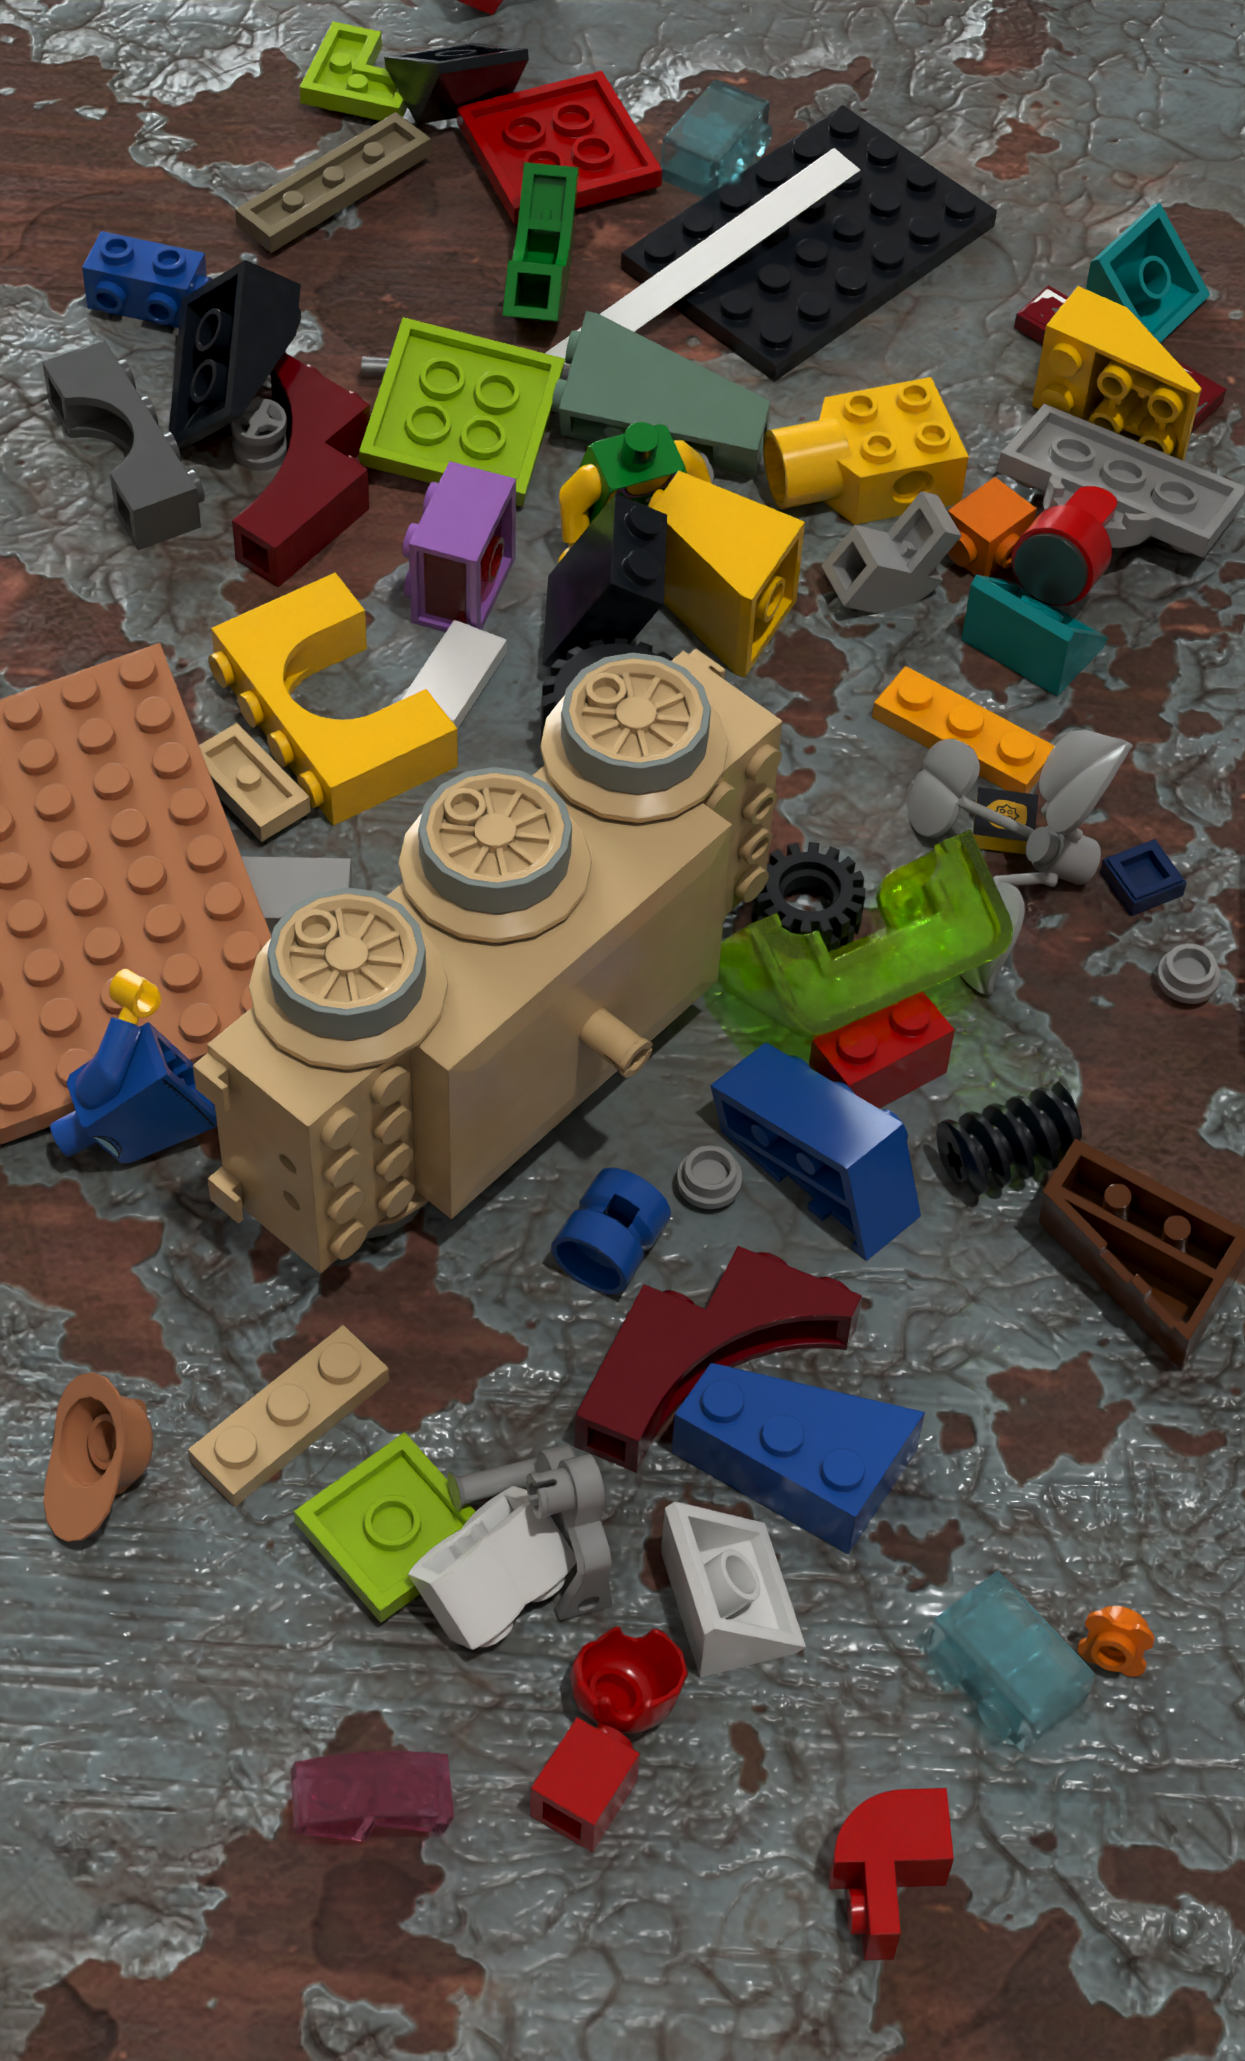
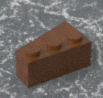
M1078 1139L1074 1140L1043 1189L1039 1223L1182 1370L1245 1266V1228Z

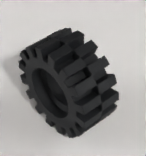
M809 842L808 852H800L799 844L793 843L787 846L786 857L779 849L770 853L769 863H767L769 877L763 890L752 900L751 918L752 923H756L755 932L759 938L763 939L769 936L768 947L773 951L777 952L782 945L787 946L786 957L797 960L798 951L803 950L807 951V961H817L820 949L825 950L828 958L838 954L840 944L847 949L853 943L854 933H859L866 888H863L864 877L861 871L854 873L856 863L849 856L843 861L838 862L840 850L832 846L829 847L826 855L818 853L820 843ZM809 891L824 896L832 905L820 911H803L788 904L785 901V897L795 892Z

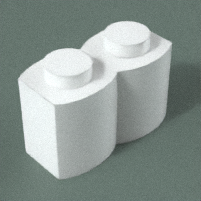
M512 1486L493 1497L468 1519L461 1530L445 1538L429 1550L408 1573V1576L448 1638L469 1649L474 1650L478 1647H488L501 1641L511 1631L513 1620L520 1614L524 1606L530 1602L546 1600L557 1593L565 1583V1576L576 1564L575 1554L552 1517L549 1515L547 1518L540 1520L536 1518L532 1510L533 1506L539 1505V1502L530 1504L527 1490Z

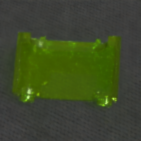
M969 829L940 842L931 851L912 862L892 870L882 878L877 887L876 902L886 925L885 928L828 952L819 931L805 935L790 933L781 927L782 923L777 913L746 926L721 942L718 982L724 991L794 1034L806 1038L824 1036L997 958L1010 945L1013 926L1002 897L972 831Z

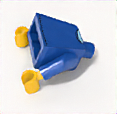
M122 969L114 976L109 988L110 998L116 1004L123 1007L119 1017L110 1018L99 1049L94 1057L69 1074L66 1084L75 1111L50 1124L51 1133L57 1146L67 1157H71L98 1143L120 1163H132L217 1127L215 1104L195 1087L194 1063L151 1023L147 1022L140 1027L137 1026L140 1018L151 1016L160 1007L161 994L158 988L131 970Z

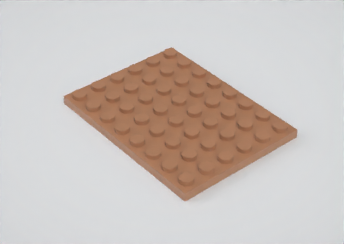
M160 643L0 699L1 1145L50 1127L52 1122L75 1111L66 1082L69 1074L90 1061L97 1053L110 1018L119 1017L123 1007L116 1004L110 998L109 988L114 976L122 969H129L138 976L145 978L154 984L161 994L160 1007L151 1016L140 1018L137 1026L140 1027L147 1022L151 1023L194 1064L208 1053V1043L253 1007L249 984L257 954L270 940L271 934Z

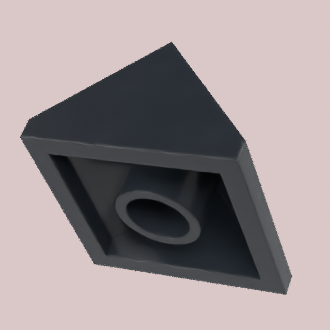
M468 43L384 57L385 68L417 125L457 118V107L513 93L529 60L528 49L479 43Z

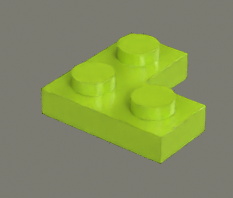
M332 21L299 87L300 103L377 121H382L395 112L403 117L408 107L385 68L374 66L382 49V32Z

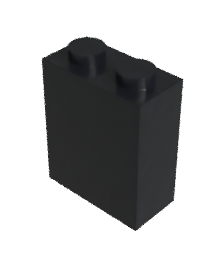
M616 493L548 575L542 665L551 668L558 659L567 661L568 651L577 646L586 650L589 648V642L602 639L604 644H614L615 638L628 639V644H630L664 605L667 514Z

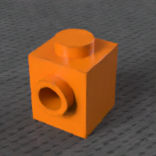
M996 477L992 478L947 511L962 535L947 553L955 564L965 567L975 576L977 574L990 577L1002 567L1004 569L1010 568L1012 566L1011 557L1014 545L1035 520L1037 508Z

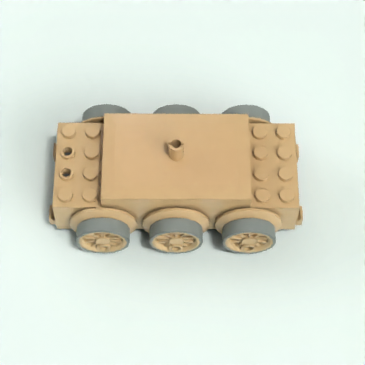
M694 649L690 654L682 651L671 661L661 656L640 653L604 657L578 673L566 688L564 697L547 716L540 745L545 765L534 775L520 770L489 767L463 772L441 784L424 804L422 814L405 833L398 862L403 883L390 894L384 896L377 891L345 887L317 892L291 906L274 926L270 940L257 954L249 984L253 1007L208 1043V1053L193 1065L195 1087L215 1104L222 1167L208 1178L210 1200L238 1224L243 1220V1208L321 1274L338 1258L344 1260L352 1256L365 1239L389 1235L411 1222L428 1201L450 1219H453L614 1073L619 1070V1073L626 1078L635 1075L645 1065L652 1053L651 1046L653 1044L650 1041L718 981L722 930L726 915L742 901L748 903L755 899L767 883L769 877L767 871L768 852L773 839V834L771 833L772 815L777 801V793H775L777 768L782 757L779 751L782 720L724 680L725 669L698 649Z

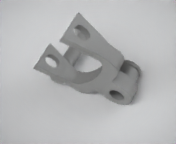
M566 1444L542 1450L537 1458L457 1476L449 1471V1492L452 1503L459 1513L464 1504L495 1497L512 1486L527 1490L530 1504L539 1502V1505L533 1506L532 1510L537 1519H544L549 1515L562 1512L575 1553L577 1573L555 1607L559 1620L612 1607L609 1583L612 1559L601 1523L605 1506V1490L599 1467L591 1454L575 1456L572 1449Z

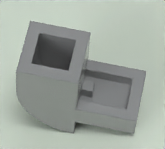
M921 491L888 532L854 525L821 567L844 607L882 613L914 604L934 591L944 581L936 566L962 535L939 496Z

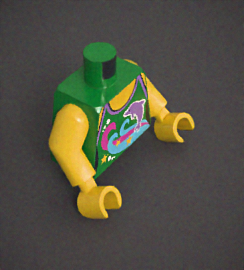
M635 422L629 425L624 434L593 442L587 447L579 469L560 489L559 506L562 541L568 543L569 548L562 552L558 563L615 493L648 506L653 494L658 489L665 490L678 471L711 483L705 460L683 440L673 441L668 427L663 424L652 426L645 422Z

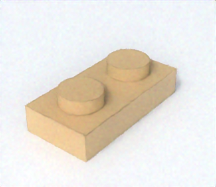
M238 723L199 745L218 797L261 842L311 812L310 797Z

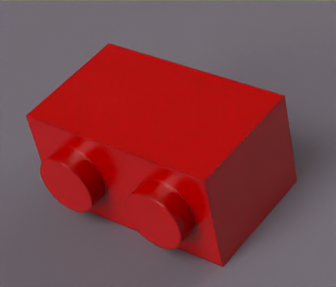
M916 985L813 1039L809 1067L833 1082L844 1083L858 1097L880 1109L947 1073L955 1029L923 990Z

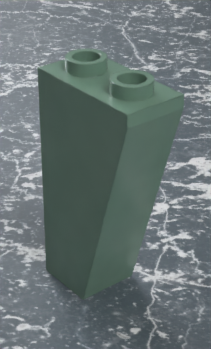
M586 311L581 331L572 330L569 336L565 363L571 364L567 380L558 379L554 389L552 412L559 413L561 436L595 442L624 434L629 425L635 422H645L652 426L663 424L668 427L673 441L683 440L692 448L703 452L712 468L757 477L763 454L764 435L769 430V400L598 313Z

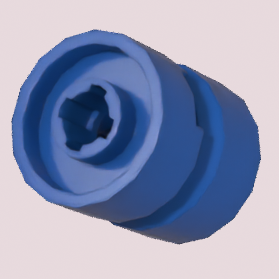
M619 1168L602 1169L580 1199L579 1210H575L568 1217L552 1241L551 1252L558 1265L580 1284L597 1292L620 1294L626 1289L642 1264L644 1252L648 1251L655 1244L671 1218V1209L667 1200L657 1188L642 1177Z

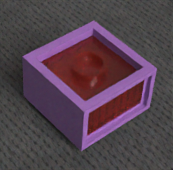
M449 461L439 483H430L424 498L423 516L419 524L411 523L409 525L402 548L403 557L409 558V570L404 583V596L409 597L411 600V623L446 632L452 622L457 620L480 630L483 629L516 559L515 478Z

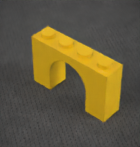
M336 572L211 628L214 654L209 655L208 661L216 681L222 688L230 686L237 696L240 710L247 723L253 728L259 725L267 736L268 746L275 761L282 768L290 767L297 777L298 785L310 797V807L316 808L319 806L333 826L458 767L457 727L427 689L370 715L345 720L329 719L312 714L299 706L291 698L294 689L307 677L367 650L365 610Z

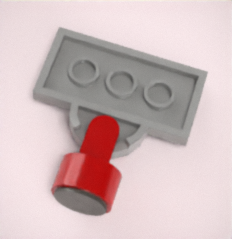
M1043 404L1001 451L996 468L997 472L1014 478L1018 484L1024 487L1038 488L1046 492L1043 501L1045 511L1038 515L1017 540L1012 551L1011 562L1014 575L1020 586L1034 599L1051 606H1069L1082 600L1107 570L1112 557V547L1123 548L1138 545L1152 536L1168 543L1179 552L1192 553L1204 558L1242 508L1245 500V486L1047 404Z

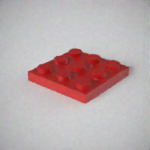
M602 70L457 107V125L514 225L518 224L524 162L578 167L579 180L576 209L662 186V168Z

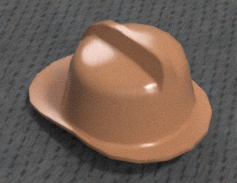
M95 1372L78 1375L66 1386L58 1403L54 1442L45 1479L43 1503L47 1523L55 1536L67 1542L85 1540L99 1529L111 1510L115 1495L122 1494L145 1473L151 1460L153 1449L152 1426L147 1415L145 1402L141 1399L127 1398L119 1395L118 1390L107 1377Z

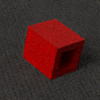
M577 1717L531 1787L530 1816L593 1853L638 1782L640 1753L633 1750L634 1747L631 1741L613 1727L605 1724H598L594 1727Z

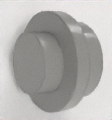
M1190 943L1176 946L1165 954L1157 970V982L1162 991L1173 1000L1186 1004L1201 1003L1210 999L1217 991L1221 977L1220 969L1213 954L1203 946Z
M714 1145L701 1146L687 1155L679 1165L677 1186L681 1195L692 1205L704 1209H717L730 1204L739 1195L743 1179L742 1170L732 1154L726 1149Z

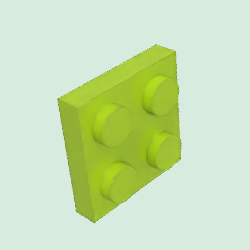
M404 1432L294 1510L295 1524L379 1622L382 1623L420 1595L408 1576L413 1566L434 1546L461 1530L476 1511L469 1503L464 1504L460 1513L456 1511L451 1500L448 1480Z

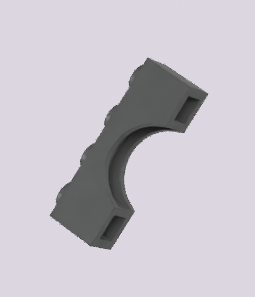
M105 340L42 361L48 402L69 437H90L107 440L117 444L129 453L125 460L110 472L115 513L137 550L201 528L199 503L205 501L201 481L194 469L185 470L181 463L179 447L172 433L169 431L162 433L158 426V417L151 399L148 395L139 396L136 391L133 373L124 358L117 360Z

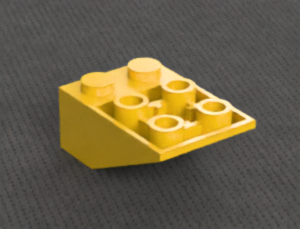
M1077 286L1046 325L1032 406L1040 409L1043 404H1047L1185 461L1202 388L1127 307Z

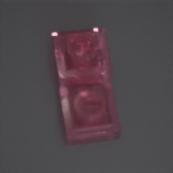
M413 1751L346 1753L296 1761L290 1769L295 1834L365 1841L374 1826L444 1833L454 1819L448 1754Z

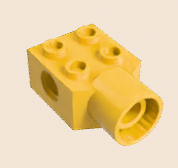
M932 377L824 397L818 421L767 430L763 439L766 477L772 497L780 509L823 501L851 523L857 525L901 516L921 491L938 495L945 507L956 505L962 500L969 456Z

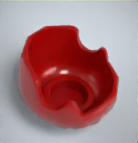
M615 1626L598 1637L596 1641H591L580 1648L571 1668L569 1678L577 1708L585 1717L597 1724L613 1727L622 1734H637L660 1725L665 1721L683 1689L688 1671L683 1651L665 1632L656 1628L643 1637L635 1638L625 1635L619 1626Z

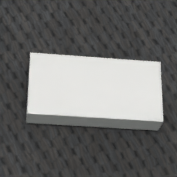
M454 620L401 700L427 689L458 729L507 654V639Z

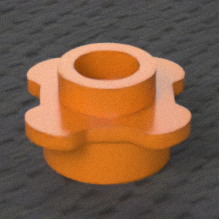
M1107 1606L1099 1611L1089 1613L1085 1621V1626L1089 1632L1087 1638L1079 1641L1077 1647L1079 1655L1085 1661L1096 1663L1108 1671L1121 1672L1129 1677L1142 1675L1147 1666V1662L1143 1658L1144 1652L1151 1649L1155 1642V1636L1149 1629L1146 1620L1134 1610L1123 1606Z

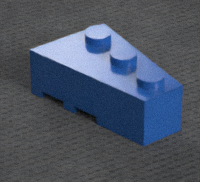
M767 1042L710 1085L721 1132L778 1183L788 1175L814 1198L808 1203V1210L823 1222L832 1214L851 1231L856 1238L852 1243V1249L865 1261H868L921 1216L907 1144L908 1133L904 1123L890 1110H880L858 1097L844 1083L829 1080L812 1070L800 1057L795 1055L789 1056Z
M710 1363L675 1413L671 1453L849 1555L916 1453L925 1412Z

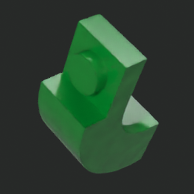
M524 162L517 235L512 260H508L503 317L550 322L560 321L566 299L573 252L574 219L579 180L578 167Z

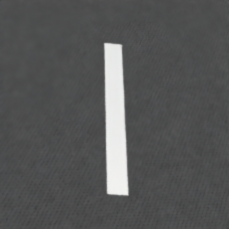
M835 148L831 149L600 315L635 332L858 173L860 169ZM569 336L545 354L565 358ZM565 363L564 369H570L571 364Z

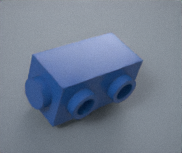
M104 231L99 233L82 266L87 308L179 328L182 298L213 280L207 277L205 253Z

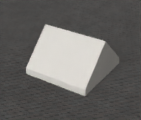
M676 1501L667 1506L664 1511L661 1554L699 1677L794 1655L806 1648L765 1523Z

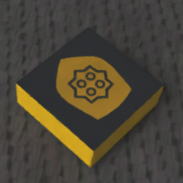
M978 787L976 803L1035 830L1038 795ZM974 814L971 848L1026 854L1028 839Z

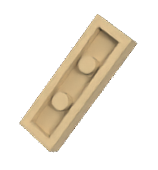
M342 1325L188 1449L189 1461L236 1507L389 1382V1368Z

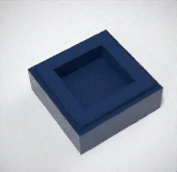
M1156 839L1102 860L1100 873L1130 916L1184 895L1187 882Z

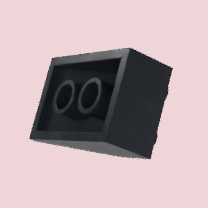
M244 260L182 298L169 432L174 436L180 451L241 418L296 336L301 321V310L299 308L301 284Z

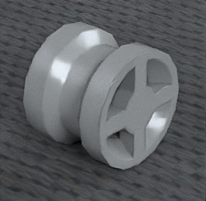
M255 398L251 401L241 418L230 423L234 436L232 449L235 460L241 466L250 470L264 471L282 464L289 448L286 435L287 417L285 410L278 403L269 399Z

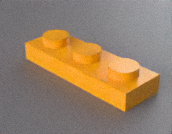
M907 666L900 671L873 705L872 718L929 749L944 739H956L968 744L973 748L980 764L978 776L1006 791L1029 794L1040 780L1043 766L1054 748V745Z

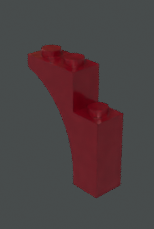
M284 352L270 373L272 401L278 403L286 413L287 427L291 435L289 448L282 466L271 483L257 499L232 520L235 560L278 588L370 509L368 469L363 467L356 459L370 420V404L365 402L357 393L345 390L324 377L315 367L303 364L286 352Z
M737 1246L706 1309L695 1305L691 1299L679 1292L672 1290L662 1292L643 1284L576 1413L574 1447L637 1473L657 1434L671 1415L684 1402L710 1363L734 1368L759 1357L796 1349L828 1348L847 1350L857 1328L862 1295L850 1291L846 1285L830 1277L817 1278L788 1266L785 1261L776 1255L767 1252L755 1253L740 1246Z

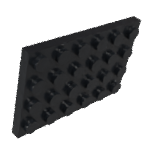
M842 105L621 253V269L643 284L835 148L857 166L860 171L671 305L773 381H777L995 226L997 210Z

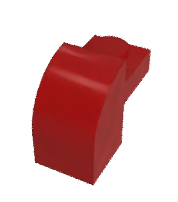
M947 1788L899 1789L877 1794L858 1805L846 1818L839 1831L829 1872V1889H848V1929L850 1935H862L864 1961L894 1960L901 1935L897 1887L946 1886L954 1860Z

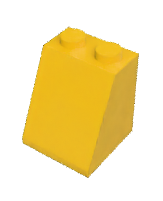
M678 471L665 490L658 489L653 494L648 505L652 509L667 514L664 604L734 674L745 678L797 601L805 522Z

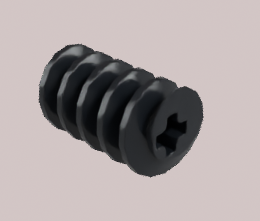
M1057 1082L1052 1086L1051 1090L1043 1087L1030 1092L1028 1098L1020 1095L1014 1096L1006 1101L1005 1106L997 1103L990 1104L983 1109L982 1114L974 1111L967 1112L960 1116L958 1123L950 1119L941 1121L936 1131L937 1147L941 1162L953 1182L959 1185L967 1180L973 1192L980 1196L988 1191L987 1173H991L995 1182L1002 1188L1011 1184L1010 1165H1014L1019 1175L1025 1180L1032 1178L1035 1175L1033 1157H1037L1043 1168L1047 1171L1055 1170L1058 1167L1059 1160L1057 1149H1060L1065 1156L1074 1140H1081L1082 1128L1078 1110L1072 1096L1061 1082Z

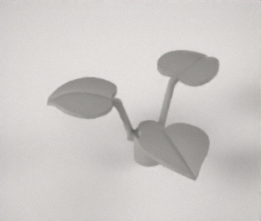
M1075 730L1062 737L1050 752L1043 766L1039 781L1040 793L1047 800L1041 808V814L1047 819L1048 826L1038 827L1035 830L966 797L974 786L980 771L978 757L973 748L968 744L956 739H944L934 744L927 752L922 763V770L918 772L914 780L909 798V820L915 831L929 838L942 836L955 823L961 807L972 814L1028 839L1026 856L1032 862L1033 867L1039 871L995 876L990 881L988 889L980 886L971 887L958 903L949 927V951L959 975L978 992L993 996L996 977L1009 957L1019 936L1025 907L1022 895L1015 886L1044 884L1054 887L1058 878L1075 885H1082L1087 883L1096 873L1101 858L1100 846L1095 839L1083 835V831L1078 829V827L1092 812L1113 780L1128 752L1133 747L1130 742L1089 730Z

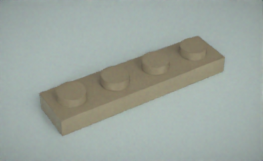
M395 112L235 209L236 226L272 253L431 155V138Z

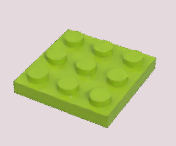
M403 317L361 444L359 462L369 468L428 483H439L449 461L515 478L516 505L523 507L552 412L554 389L557 380L561 379L563 375L565 358Z

